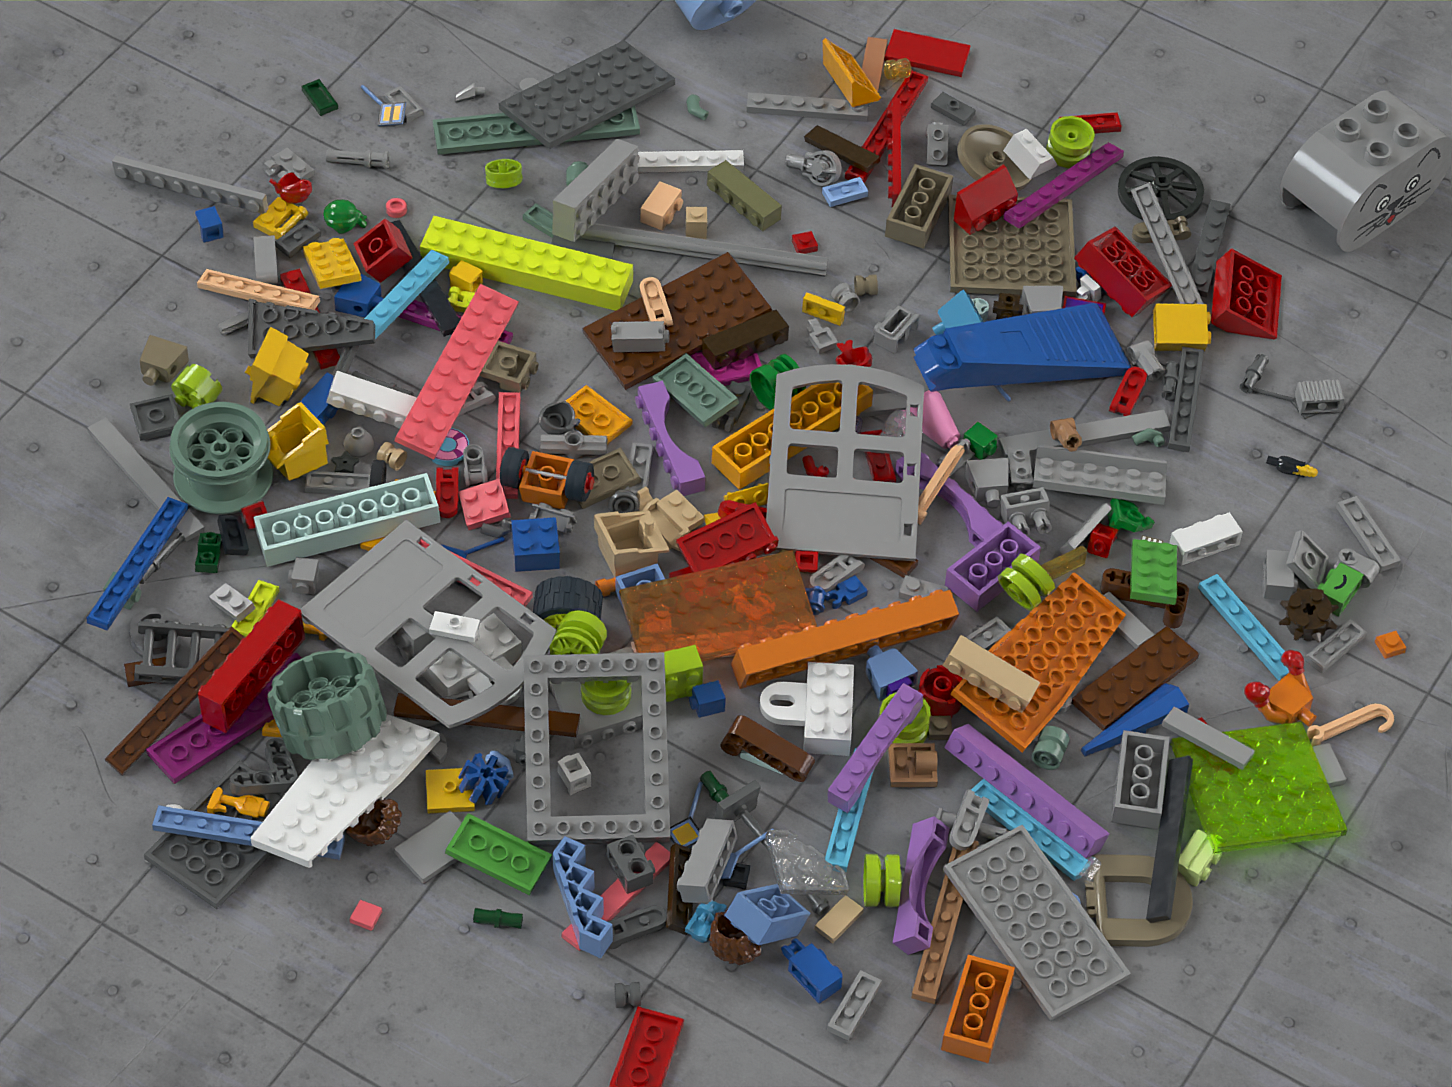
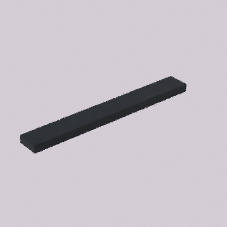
M397 220L391 223L400 229L413 257L402 266L405 273L408 274L423 258L401 221ZM434 279L419 296L445 337L453 334L460 319L436 279Z
M1189 755L1170 759L1168 764L1146 920L1150 923L1170 920L1172 915L1193 759Z

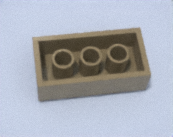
M914 164L886 220L885 237L924 249L948 201V196L952 192L953 176Z

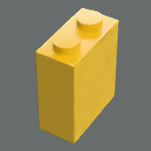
M1156 304L1153 310L1154 351H1182V347L1205 351L1207 345L1211 344V331H1208L1207 324H1210L1211 316L1210 312H1207V304Z

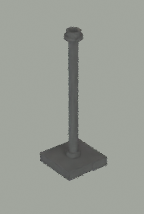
M754 780L720 801L717 805L715 819L733 820L736 822L742 818L757 838L764 834L765 831L750 815V812L756 809L761 785ZM769 836L762 840L761 843L814 905L812 911L819 916L824 914L830 908L827 899L821 900Z

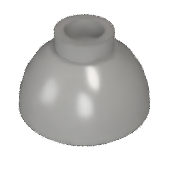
M355 427L345 436L343 446L350 455L364 456L372 451L374 441L368 431L361 427Z

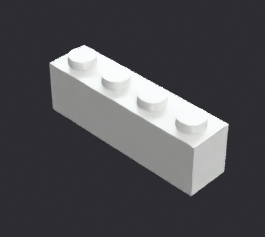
M337 371L326 403L337 408L352 411L358 415L373 418L378 422L394 425L400 429L417 397Z

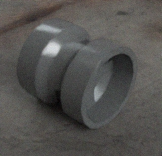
M632 982L630 985L615 983L616 1008H623L625 1005L641 1006L639 982Z

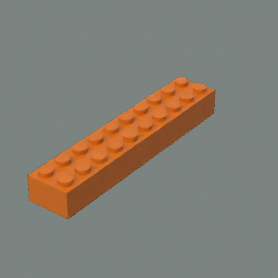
M939 589L931 592L926 597L918 595L910 598L908 602L901 603L896 601L889 604L887 608L880 609L875 607L862 615L858 613L848 615L841 621L832 619L825 622L823 626L816 627V625H811L798 633L794 631L784 633L782 637L777 639L768 637L761 640L759 644H744L737 650L731 666L739 689L808 670V662L833 663L865 654L875 645L882 649L949 630L958 618L959 612L951 590L943 591Z

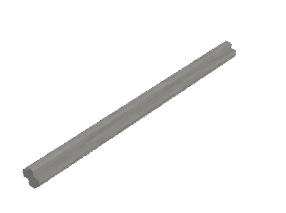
M597 223L591 225L579 237L580 239L611 242L618 246L707 259H715L729 252L736 263L826 276L828 257Z

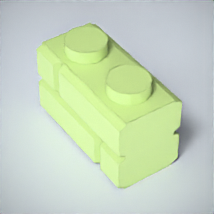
M1199 829L1195 831L1181 852L1178 871L1184 876L1187 883L1194 887L1198 886L1201 880H1207L1211 872L1209 867L1212 863L1216 865L1222 855V852L1219 851L1221 841L1212 836L1209 837L1208 834Z

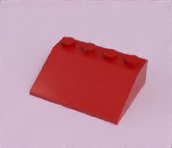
M1116 226L1088 241L1074 257L1079 267L1086 270L1092 276V279L1107 292V295L1115 300L1122 307V310L1131 317L1142 312L1172 287L1171 282Z
M1231 248L1216 261L1211 324L1228 333L1275 340L1278 332L1282 275Z

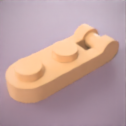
M653 277L643 279L640 283V293L649 321H664V325L667 327L673 325L661 283ZM663 314V316H664V317L656 318V315Z

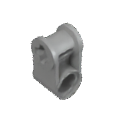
M468 445L463 452L465 486L469 487L470 484L487 483V469L483 450L478 445Z
M1342 549L1338 555L1339 561L1334 566V569H1336L1341 562L1364 574L1360 586L1362 588H1368L1380 571L1379 565L1374 560L1368 559L1352 549Z

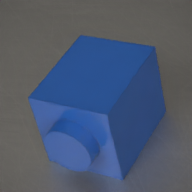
M719 680L692 687V696L689 697L691 709L696 710L699 718L725 712L726 698Z

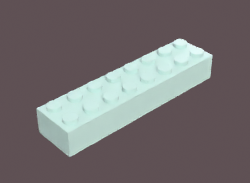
M427 473L254 517L257 536L267 567L296 560V557L304 558L386 537L405 520L417 528L440 523L439 506Z

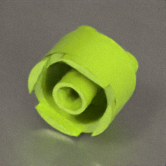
M191 364L190 367L187 365L171 385L172 391L176 395L174 398L176 403L182 407L187 405L192 409L214 402L223 389L217 379L214 382L210 378L212 373L197 364Z

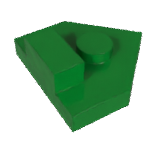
M1111 499L1110 505L1112 509L1107 514L1110 527L1118 530L1123 528L1134 533L1153 527L1154 520L1149 516L1145 518L1138 511L1139 508L1134 503L1124 499Z

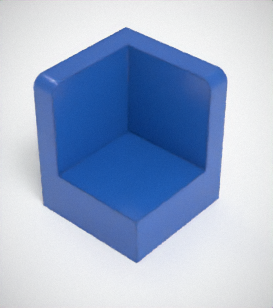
M215 206L195 211L203 243L224 238L222 222Z

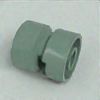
M1055 726L1044 727L1040 732L1038 744L1034 747L1031 756L1033 762L1047 770L1057 769L1070 740L1069 735L1061 728Z

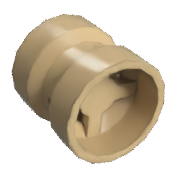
M385 442L377 453V460L386 461L389 467L396 471L401 469L407 459V452L401 448L396 449L394 444L390 442Z

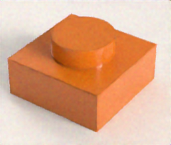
M1397 631L1377 636L1375 639V644L1385 659L1403 654L1406 651V646Z

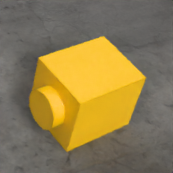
M463 260L457 266L452 267L449 272L450 287L455 286L462 291L476 293L479 285H483V270Z

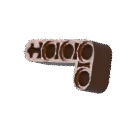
M1109 568L1104 571L1100 591L1103 595L1110 592L1119 600L1163 608V623L1165 626L1175 629L1182 625L1189 595V588L1186 584L1177 581L1175 605L1130 599V571Z
M743 715L736 717L720 744L721 749L729 755L737 756L741 750H744L797 782H804L815 763L812 755Z

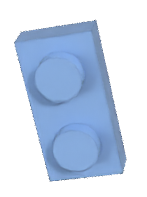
M858 177L822 187V194L829 206L833 207L868 197V190L862 179Z

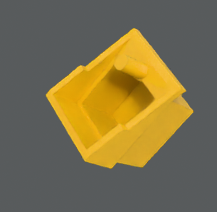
M272 327L269 328L252 366L248 365L244 373L248 374L253 382L251 403L254 404L257 398L260 397L280 406L284 400L288 401L293 391L298 388L301 382L300 376L304 374L309 364L306 362L309 353L287 340L289 336Z
M302 402L297 403L281 415L280 420L267 429L270 437V452L267 459L289 481L328 464L325 445L329 443L325 426Z

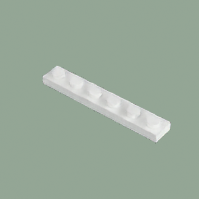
M743 150L638 152L640 159L637 172L709 171L725 160L739 171H744Z

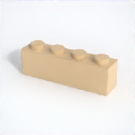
M960 635L942 665L950 672L961 676L970 684L981 688L990 696L1001 700L1010 708L1021 713L1029 704L1040 684L1036 679Z

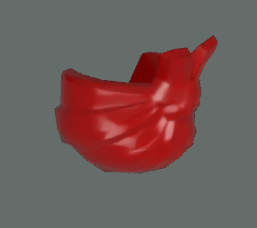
M293 172L284 175L278 183L273 179L269 180L275 187V192L280 195V198L290 204L302 203L312 193V183L309 180L299 179Z
M852 340L846 341L845 344H836L842 354L836 357V364L872 366L873 358L868 347L853 348Z

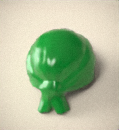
M334 200L324 208L323 216L326 224L339 234L349 232L356 224L362 228L367 226L365 221L367 216L363 215L360 210H357L356 206L349 200Z

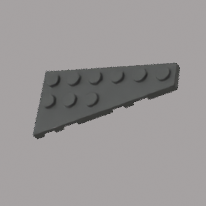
M249 299L248 355L250 359L256 357L270 327L289 336L287 340L305 352L375 343V323L373 320L351 316L346 318L337 316L334 313L324 314L319 313L317 310L289 305L284 307L275 305L272 302L262 303L257 302L255 299Z

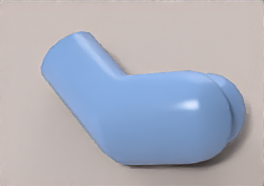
M490 751V754L485 757L486 763L491 755L498 757L496 764L500 768L506 765L509 770L505 780H511L514 775L510 760L498 751Z

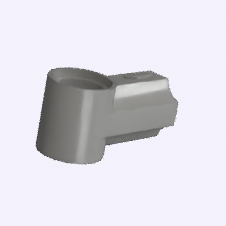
M1147 340L1127 347L1129 361L1146 371L1147 380L1154 382L1164 375V368L1155 357L1154 348L1150 341Z

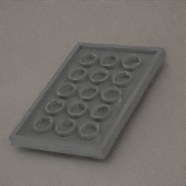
M238 761L189 810L207 813L208 803L213 791L217 787L223 790L224 795L233 797L243 796L235 795L229 790L230 777L235 773L252 772L254 770ZM264 780L258 781V782L261 783V784H268V783H269V782L264 781ZM287 792L253 795L265 798V801L270 802L266 817L259 816L256 818L243 815L234 806L221 804L226 807V813L216 812L215 814L263 822ZM166 832L144 854V858L215 909H218L272 853L249 845Z

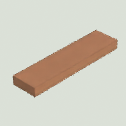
M868 37L862 70L878 92L887 39Z

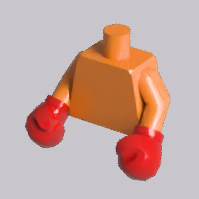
M1287 650L1283 652L1281 662L1288 668L1289 673L1271 689L1261 682H1250L1245 686L1244 694L1262 712L1267 721L1292 727L1300 720L1309 727L1316 720L1317 716L1310 711L1313 696L1303 673L1305 671L1304 658L1299 651Z

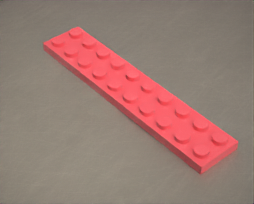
M482 284L479 285L398 431L395 442L433 460L435 459L476 384L487 359L514 314L519 301Z

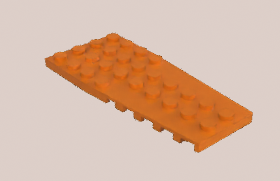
M1073 572L1066 581L1062 582L1054 592L1048 595L1024 619L1018 622L1010 632L1006 633L988 650L1040 682L1024 711L1021 713L1010 708L1006 703L990 696L986 691L970 684L964 678L955 687L951 695L1023 753L1061 709L1126 614Z

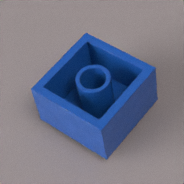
M556 517L511 520L515 572L560 569Z

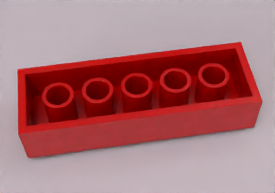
M278 599L273 606L267 609L264 617L255 623L247 637L240 641L235 651L227 656L224 664L214 671L212 678L206 685L201 686L198 698L204 723L224 733H227L306 639L300 609Z

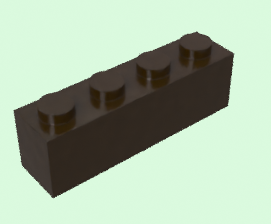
M776 309L702 339V354L714 370L726 367L738 360L746 359L748 356L763 352L770 347L788 341L789 325Z

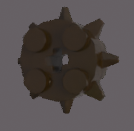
M1298 588L1297 592L1291 595L1288 601L1281 600L1280 605L1286 610V617L1279 622V625H1286L1290 633L1294 635L1295 641L1304 638L1306 641L1316 640L1321 642V637L1325 635L1327 630H1336L1338 627L1331 617L1332 612L1339 607L1338 605H1331L1322 589L1301 590V588Z

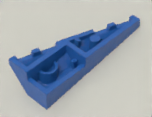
M1164 683L1083 746L1081 752L1085 757L1121 744L1123 730L1146 734V729L1162 724L1173 707L1187 713L1189 703L1179 687Z

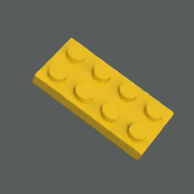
M333 238L322 243L312 242L307 246H303L305 258L320 289L362 281L361 273L344 238Z

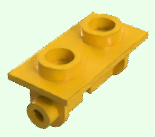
M759 483L758 486L732 493L727 492V495L723 496L724 501L733 500L749 505L756 502L757 506L767 504L769 483Z

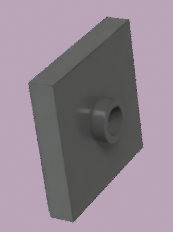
M173 394L130 403V409L140 441L171 434L174 426L180 419Z

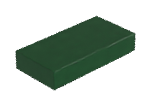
M320 79L301 86L302 92L320 116L338 109V103Z

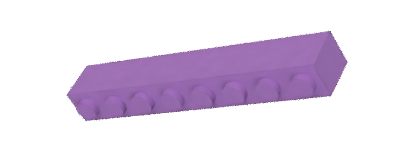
M966 724L953 730L944 747L1083 857L1088 858L1100 852L1110 833L971 725Z

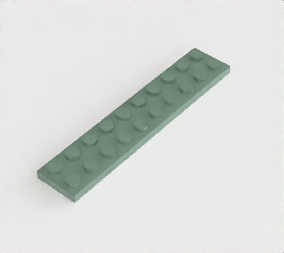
M633 106L565 142L639 135L640 127L636 108ZM504 113L433 120L438 155L542 144Z

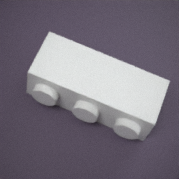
M1229 512L1223 515H1216L1212 519L1203 522H1197L1184 529L1175 530L1171 533L1169 544L1177 545V559L1182 566L1240 545L1243 531Z

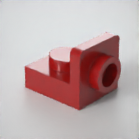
M1098 523L1091 533L1087 552L1108 558L1111 546L1116 540L1119 530Z

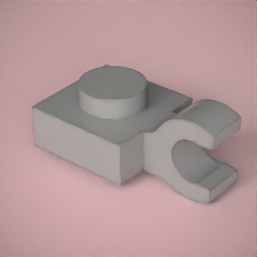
M816 318L808 320L810 325L807 327L809 340L818 354L837 347L838 341L828 327L822 329Z

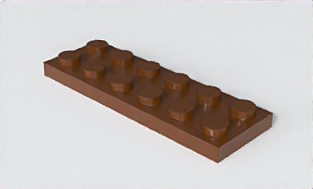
M1165 626L1072 698L1071 704L1104 731L1164 683L1169 682L1196 661L1199 653L1168 626Z

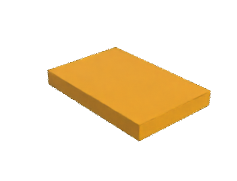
M587 385L566 400L575 411V419H580V423L575 428L584 435L607 436V444L633 424L631 418Z

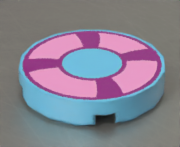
M451 428L438 454L432 461L442 466L458 464L463 459L465 447L469 445L467 436L460 430Z

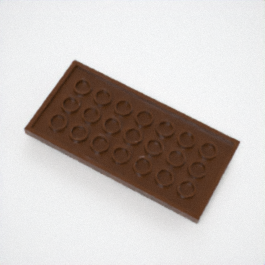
M729 252L662 286L673 321V325L668 327L665 325V330H669V343H665V351L614 352L611 340V326L613 322L649 321L642 297L582 329L584 335L623 388L627 390L661 372L683 355L688 354L691 356L702 350V339L771 312L772 308ZM663 314L656 315V318L664 317Z

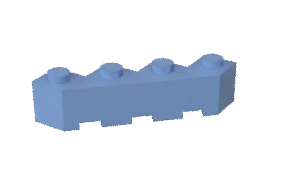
M564 836L553 852V871L579 948L598 958H602L613 942V926L611 923L601 919L604 915L603 897L592 893L595 889L594 871L584 867L586 863L585 845Z

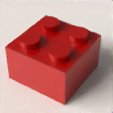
M386 218L353 243L365 271L380 283L413 258L400 229Z

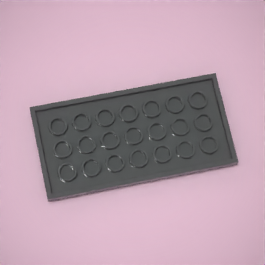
M623 40L499 102V110L551 149L674 86L675 78Z

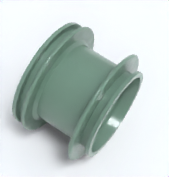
M212 402L188 411L174 426L169 446L170 457L175 466L173 480L177 493L188 505L206 513L230 514L239 512L242 507L260 501L268 492L273 480V466L267 459L270 452V437L264 422L254 411L236 403Z

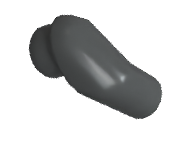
M504 518L501 522L502 524L497 526L483 523L481 534L501 538L512 532V519Z

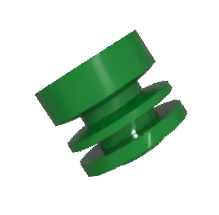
M786 354L777 356L776 359L770 360L768 364H763L750 373V383L755 396L769 410L774 409L777 374L800 368ZM806 386L793 389L792 397L805 390Z

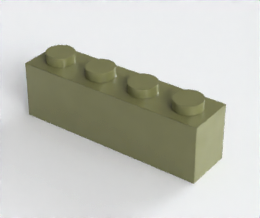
M727 160L708 171V188L717 193L724 202L734 207L739 214L745 216L752 225L764 231L781 220L782 205Z

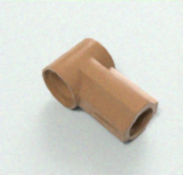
M1065 418L1050 421V432L1053 440L1058 439L1069 452L1077 451V448L1082 445V438L1076 431L1074 419Z

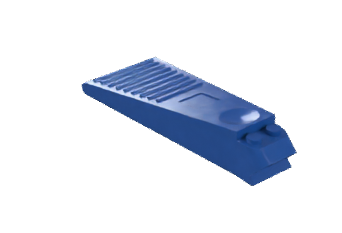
M1097 303L945 328L943 334L931 336L913 348L916 354L914 359L931 392L953 388L1124 376L1126 371L1131 368L1126 355Z

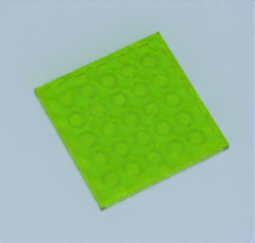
M1302 722L1222 732L1255 750L1253 757L1243 770L1183 737L1171 739L1170 745L1175 758L1189 755L1193 759L1189 793L1213 853L1346 836L1348 829Z

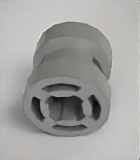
M848 283L839 284L831 293L835 302L845 306V312L854 310L860 303L859 297L856 293H852V288Z

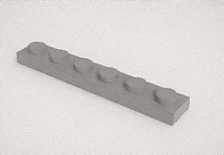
M748 92L746 112L867 122L868 103L852 107L848 100Z

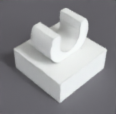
M1087 274L1080 278L1081 287L1077 290L1079 294L1077 298L1084 300L1090 298L1096 302L1100 300V286Z

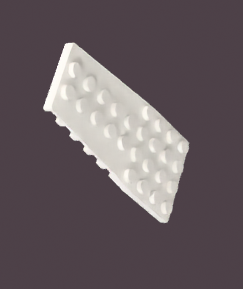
M387 714L386 721H383L380 726V733L364 744L361 749L341 755L335 759L312 760L251 836L252 846L305 867H312V860L316 856H323L328 852L327 846L334 840L338 842L343 838V831L349 826L353 828L359 823L358 817L361 814H368L374 808L376 800H383L409 775L440 741L439 733Z

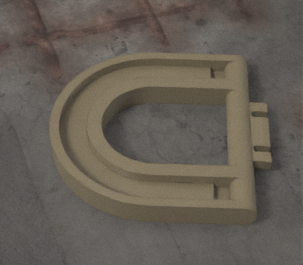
M1096 854L1091 857L1093 882H1085L1087 914L1091 918H1096L1097 928L1111 946H1157L1171 941L1184 930L1191 915L1193 898L1186 879L1179 871L1177 872L1170 920L1150 923L1146 919L1108 918L1105 882H1137L1151 885L1155 858L1144 855Z

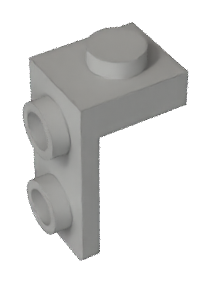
M939 122L928 124L926 129L927 165L946 166L948 157V125H943V123Z

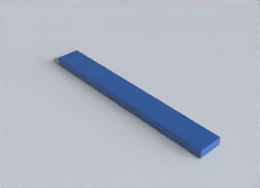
M167 497L88 615L87 624L108 631L188 510L187 503Z

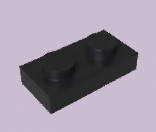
M219 515L217 522L225 555H247L249 548L241 515Z

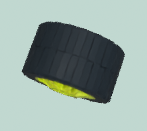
M572 576L551 577L537 585L533 613L556 630L563 617L571 611L589 612L601 620L603 595L595 584L582 578Z

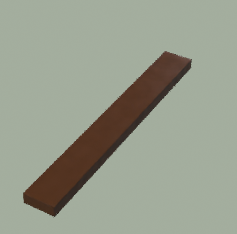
M231 626L105 758V761L123 776L145 753L146 749L198 697L201 686L206 685L212 678L214 671L224 664L227 656L235 651L244 636Z
M398 693L393 711L395 717L440 722L406 695ZM440 698L449 706H454L464 701ZM498 705L489 712L463 724L525 732L524 707ZM548 710L549 735L577 738L581 719L580 714Z

